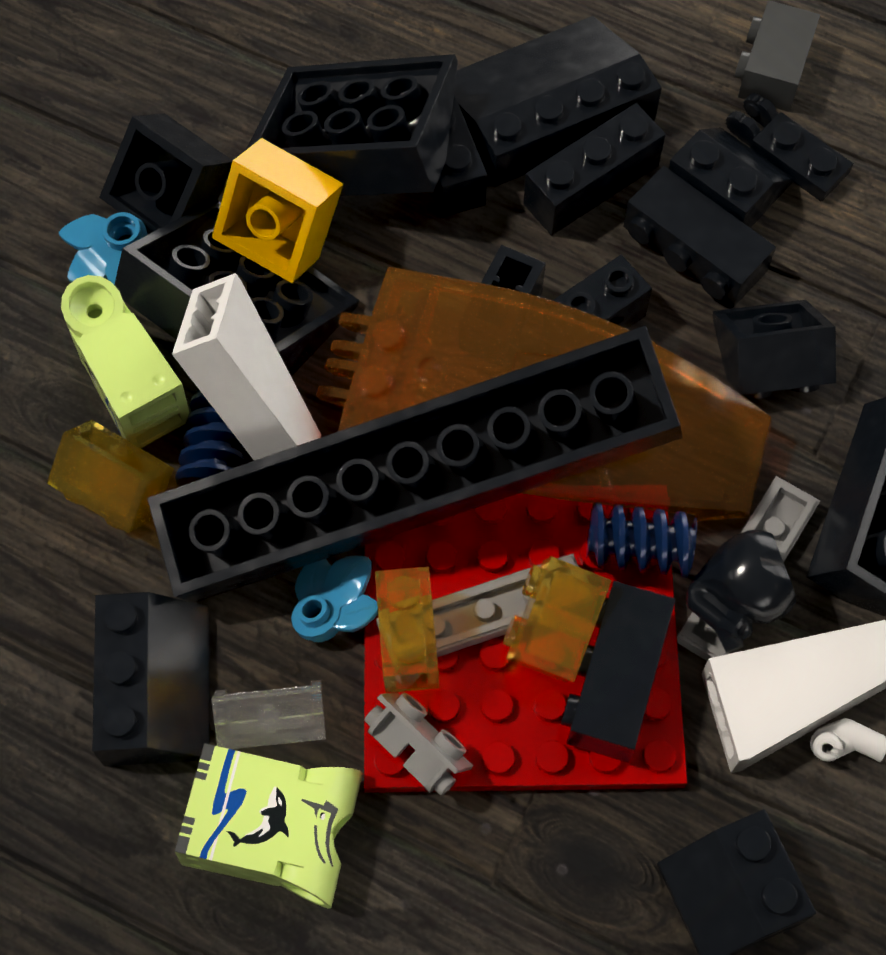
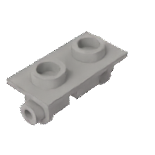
M398 692L380 694L377 699L386 708L383 709L377 705L364 719L370 726L368 733L394 758L399 757L408 745L415 749V752L402 766L429 793L435 790L440 796H443L456 782V779L450 775L451 772L457 774L468 771L473 767L463 756L466 749L462 743L445 730L438 732L424 719L427 715L426 709L407 693L403 692L401 695Z

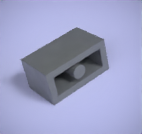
M768 0L763 17L754 16L748 32L746 43L753 44L751 53L742 50L734 77L742 79L738 98L746 99L750 94L758 93L764 99L771 101L775 108L790 112L821 14Z

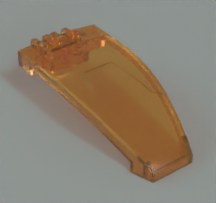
M388 266L372 316L346 312L342 313L338 323L341 327L352 332L366 334L363 344L339 339L332 341L330 350L333 354L358 362L332 357L327 359L325 364L327 372L338 377L352 379L350 389L320 385L316 396L328 403L344 406L338 429L339 432L630 330L579 309L528 293ZM651 341L681 425L683 438L522 492L523 494L593 504L598 502L608 506L617 504L622 505L624 508L634 509L635 507H643L644 510L651 511L663 509L665 512L670 513L682 511L686 514L695 515L697 521L749 517L772 425L771 416L704 370Z

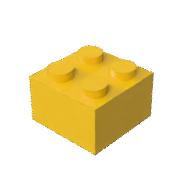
M261 138L232 161L212 238L283 279L294 283L319 259L344 183Z

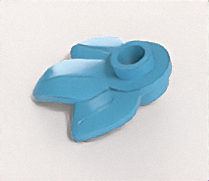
M119 212L109 216L107 219L90 214L65 225L59 231V236L67 244L78 250L68 271L67 277L69 282L72 283L76 278L86 275L107 278L115 284L122 248L148 235L144 223L130 213ZM123 235L131 236L126 240L118 241V239Z
M347 556L337 560L332 565L326 559L305 565L302 568L295 583V592L299 602L294 607L291 616L292 626L300 637L314 642H324L333 638L339 631L355 632L364 628L382 610L381 605L370 596L364 595L372 571V561L369 557Z

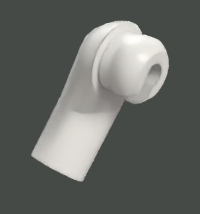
M843 718L818 728L811 737L810 746L814 755L826 762L834 761L853 751L881 762L886 754V736L851 719Z

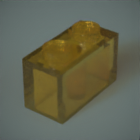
M90 420L63 432L47 484L63 493L70 502L83 505L103 517L110 526L130 533L153 520L147 498L166 491L174 468L94 420Z
M552 556L543 560L541 567L533 565L522 590V594L529 597L522 617L518 615L512 617L504 637L503 645L510 647L506 659L563 682H574L612 580Z
M429 566L375 571L385 692L439 688Z

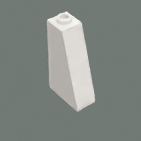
M234 273L193 289L172 355L252 459L255 461L321 438V433L238 275Z
M886 620L709 658L701 674L730 773L746 769L886 689Z

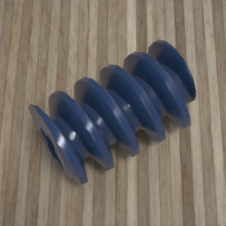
M196 389L189 404L191 413H189L186 419L188 430L183 436L182 443L184 449L181 451L178 459L181 467L178 468L175 474V481L178 486H183L232 469L229 466L241 465L244 461V455L234 449L243 447L199 389Z
M594 502L590 514L586 559L590 552L594 553L598 568L604 569L610 555H615L619 570L625 571L631 557H636L640 573H646L652 559H655L658 562L661 575H667L674 561L679 564L681 576L687 578L695 555L697 518H694L691 527H689L686 513L677 511L670 525H668L665 511L663 509H656L648 523L643 507H635L629 520H626L623 506L617 504L614 505L608 518H605L602 504Z

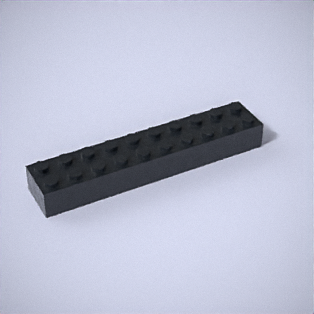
M645 325L159 493L147 499L173 595L176 598L196 603L682 439L683 435L677 413Z

